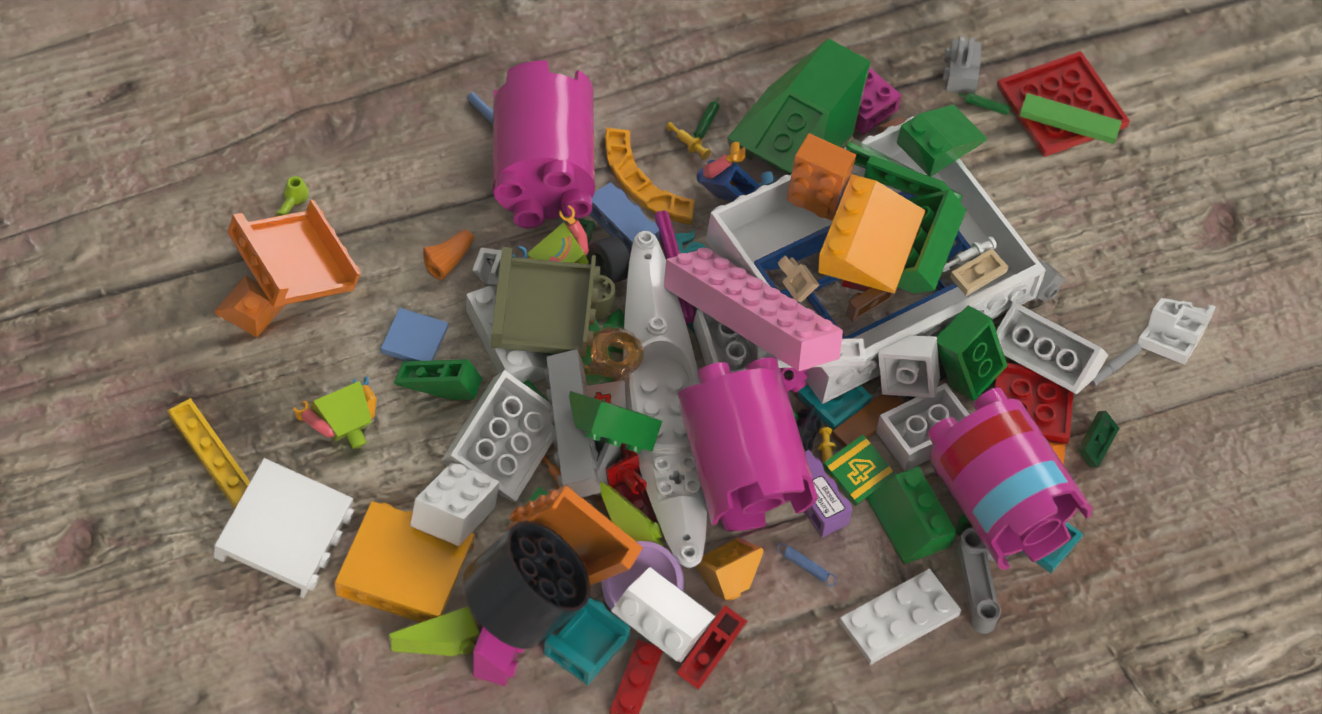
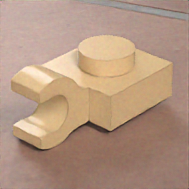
M784 256L778 262L779 267L787 275L782 282L797 302H802L819 286L808 268L802 264L798 265L794 258L788 259Z

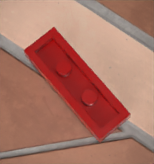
M637 639L611 706L610 714H640L662 658L663 650L656 645Z

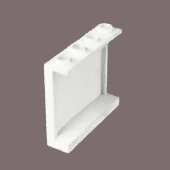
M264 458L217 540L214 548V558L224 562L226 557L229 556L301 589L300 597L304 598L308 589L314 590L319 576L316 574L320 567L325 569L331 557V553H328L332 545L336 547L340 542L343 534L340 530L343 524L348 525L354 515L355 510L351 509L353 498Z

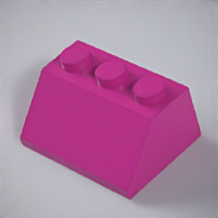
M483 626L474 649V677L506 686L509 677L514 678L518 667V661H515L517 654H523L524 649L505 644Z

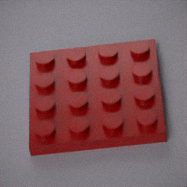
M1082 51L997 81L996 87L1009 106H1011V109L1044 157L1091 141L1094 138L1020 117L1027 93L1120 120L1122 122L1119 130L1127 128L1130 123L1129 118Z

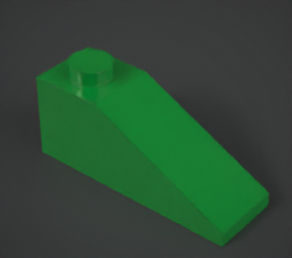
M469 359L403 361L394 383L396 386L450 400H475L483 378Z

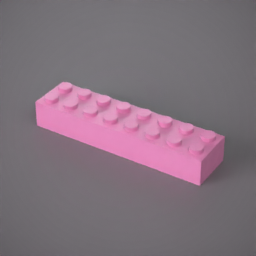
M699 248L697 251L680 253L676 257L666 259L664 288L797 371L840 359L843 334L841 328L834 325L830 320L817 315L813 310L797 303L795 299L782 294L778 289L767 285L761 279L747 273L745 269L739 268L729 262L728 259L717 255L711 249Z

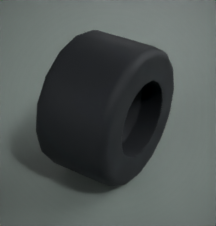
M610 236L589 245V252L586 256L588 264L591 265L592 255H595V266H600V275L610 278L613 283L628 278L630 254L625 244L619 238Z

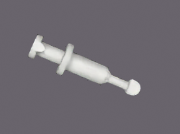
M990 236L982 244L976 241L973 242L972 248L956 255L955 260L946 263L942 272L950 270L949 267L955 264L961 265L980 256L987 249L996 248L997 244L994 238Z

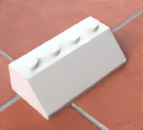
M487 286L467 293L466 312L498 374L505 370L522 383L527 380L533 383L544 379V368H548V355L546 353L491 348V332L497 287Z
M1016 302L1012 303L996 331L1004 356L1075 394H1078L1096 378L1108 357V354L1101 347Z

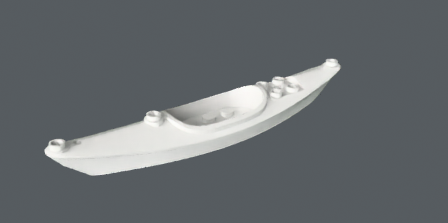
M641 231L634 237L627 279L623 352L626 408L662 421L653 452L642 449L641 453H637L642 478L647 482L646 490L673 555L679 564L692 568L701 562L704 551L707 506L679 408L677 394L682 389L700 384L691 340L678 296L664 288L665 256L656 236L650 231Z

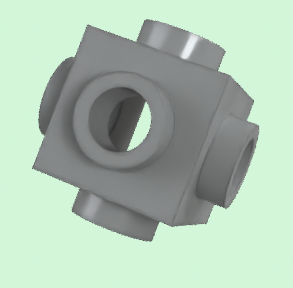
M1039 259L1038 261L1046 271L1037 296L1033 300L1040 299L1047 302L1057 295L1059 287L1066 278L1048 262Z

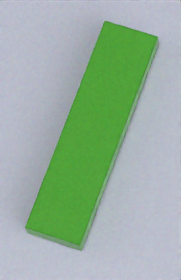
M1029 93L1026 95L1020 117L1114 145L1122 122Z

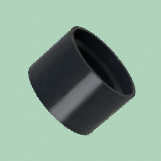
M533 521L518 522L468 565L463 576V588L466 599L479 622L497 639L519 649H531L538 646L587 604L590 597L589 577L577 553L555 531Z

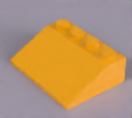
M851 174L821 249L818 273L895 294L925 210L878 181Z

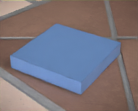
M399 308L381 346V353L404 361L434 360L448 330V322Z

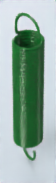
M970 92L968 97H966L965 102L1006 116L1010 114L1011 106Z
M719 97L716 101L709 103L693 133L695 138H704L720 108V105L717 103Z

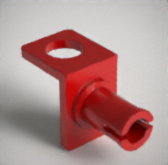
M621 443L622 460L606 469L608 485L615 488L625 483L634 494H639L635 487L643 492L646 489L647 482L640 476L638 454L625 449L626 444Z

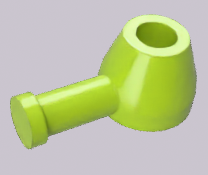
M293 176L288 179L283 190L285 201L281 208L277 210L275 216L287 215L294 205L307 201L309 190L301 177Z

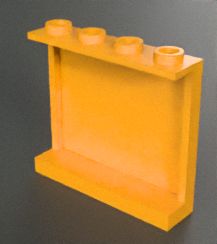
M371 501L335 581L336 596L419 623L442 616L470 550L473 551L474 534L471 533L460 546H457L411 527L412 511L405 512L395 509L387 503Z

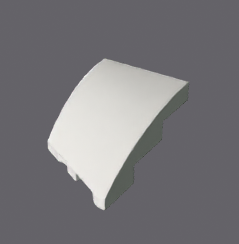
M1161 298L1153 308L1148 326L1139 337L1137 344L1144 349L1185 365L1205 332L1216 306L1208 305L1206 309L1193 307L1191 302H1179Z

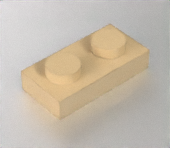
M990 249L952 271L950 278L967 296L1005 274L1008 266L993 249Z

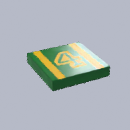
M861 435L822 464L826 472L834 479L855 507L896 475L864 435Z

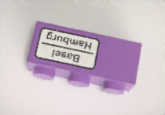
M808 450L805 451L818 499L804 513L823 538L849 525L852 506L847 498L841 496L834 479L826 475L821 461L817 457L814 458Z

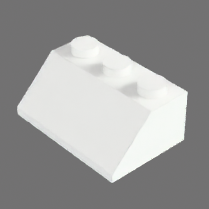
M651 567L627 588L611 610L679 662L685 661L716 618V616Z

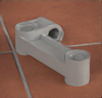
M967 528L961 535L956 553L961 562L972 615L971 624L977 632L987 634L994 630L1001 614L988 562L989 560H995L974 528Z

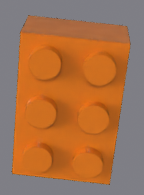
M809 133L795 155L786 200L796 207H802L815 213L818 217L833 221L852 174L856 154Z

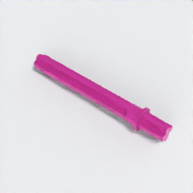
M666 210L658 211L655 214V221L660 230L659 235L666 259L676 257L680 253L669 213ZM678 296L686 325L690 322L693 323L696 315L695 307Z

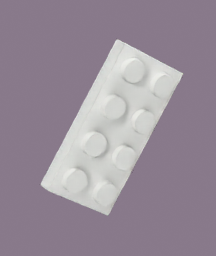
M928 569L840 617L839 624L871 665L959 616L961 609L933 572Z

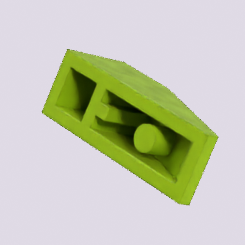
M600 482L601 495L612 523L636 542L648 541L664 546L661 540L663 533L658 523L653 522L613 487Z
M467 606L390 633V649L392 652L445 656L465 655L474 651L480 632Z

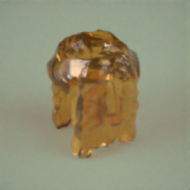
M607 326L605 329L595 332L591 348L592 363L584 366L585 374L612 377L614 381H624L630 374L636 371L643 361L644 350L641 341L632 332H628L626 329L622 330L619 327L613 329ZM616 346L619 349L627 350L626 358L621 362L611 360L608 356V347Z

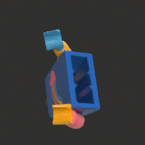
M733 142L730 145L729 155L724 154L717 160L708 161L704 169L698 171L696 178L698 183H701L715 197L733 202L741 195H749L763 185L768 186L776 182V177L773 176L772 172H764L761 174V183H757L740 166L732 163V161L741 162L745 158V147L740 149V143Z

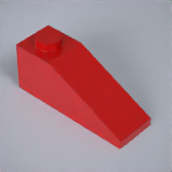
M724 605L676 674L699 690L748 621Z

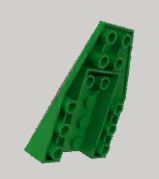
M828 38L766 89L727 137L729 147L733 142H739L740 149L745 147L746 158L751 160L755 156L788 175L792 174L795 155L809 133L844 149L854 133L871 61Z

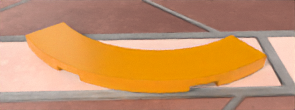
M606 127L605 154L610 170L621 188L635 202L652 213L656 214L658 211L666 210L669 213L670 220L692 225L695 200L675 195L666 190L662 191L654 186L652 181L634 162L630 146V130Z

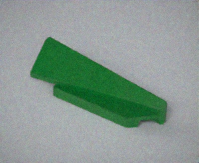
M856 139L850 140L846 146L847 151L856 154L854 165L866 169L865 178L878 181L881 184L916 197L950 190L960 202L963 195L950 189L944 181L922 174Z

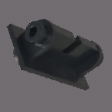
M811 405L810 410L801 409V411H798L797 414L800 419L796 422L804 451L809 450L810 452L813 449L816 433L821 429L822 424L821 417L818 415L814 405Z

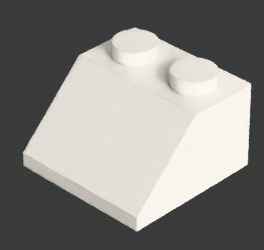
M910 335L879 350L878 356L883 395L935 398L940 379L937 337Z

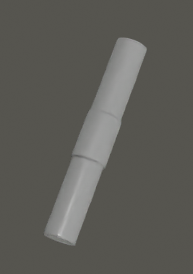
M1135 343L1100 369L1096 378L1089 384L1095 387L1142 351L1141 346Z

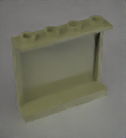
M502 247L491 332V348L560 354L577 349L580 356L586 357L587 346L592 347L594 331H589V324H595L596 309H591V303H597L598 288L593 287L594 282H599L600 266H595L596 256L592 255L591 265L512 257L513 248Z

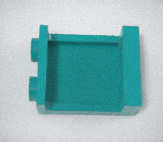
M589 598L587 604L577 612L557 636L551 634L546 639L544 655L588 686L629 640L630 626L620 617L609 612L600 601Z

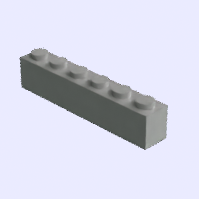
M577 349L547 356L548 368H544V374L547 383H550V389H547V397L550 405H553V410H549L551 423L556 431L552 432V438L555 447H558V453L554 455L557 468L561 469V474L557 475L559 488L568 486L580 497L601 493L594 439L585 437V431L575 427L569 401L570 391L588 396L584 363Z

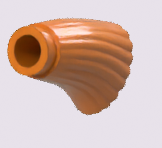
M463 229L441 244L423 247V259L426 270L436 279L443 280L469 250L474 241L472 233Z

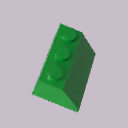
M570 391L569 401L576 428L585 431V437L600 441L602 436L606 438L605 443L620 447L621 443H625V449L641 453L642 449L653 452L662 424L661 420Z
M919 466L894 475L867 498L869 505L903 565L952 546L956 530Z

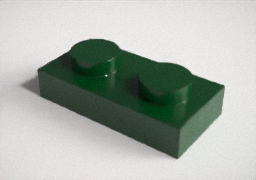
M1107 411L1097 412L1077 448V451L1090 468L1099 467L1120 429Z

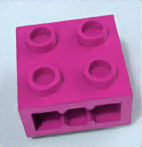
M870 67L855 128L863 135L897 112L901 100V94Z

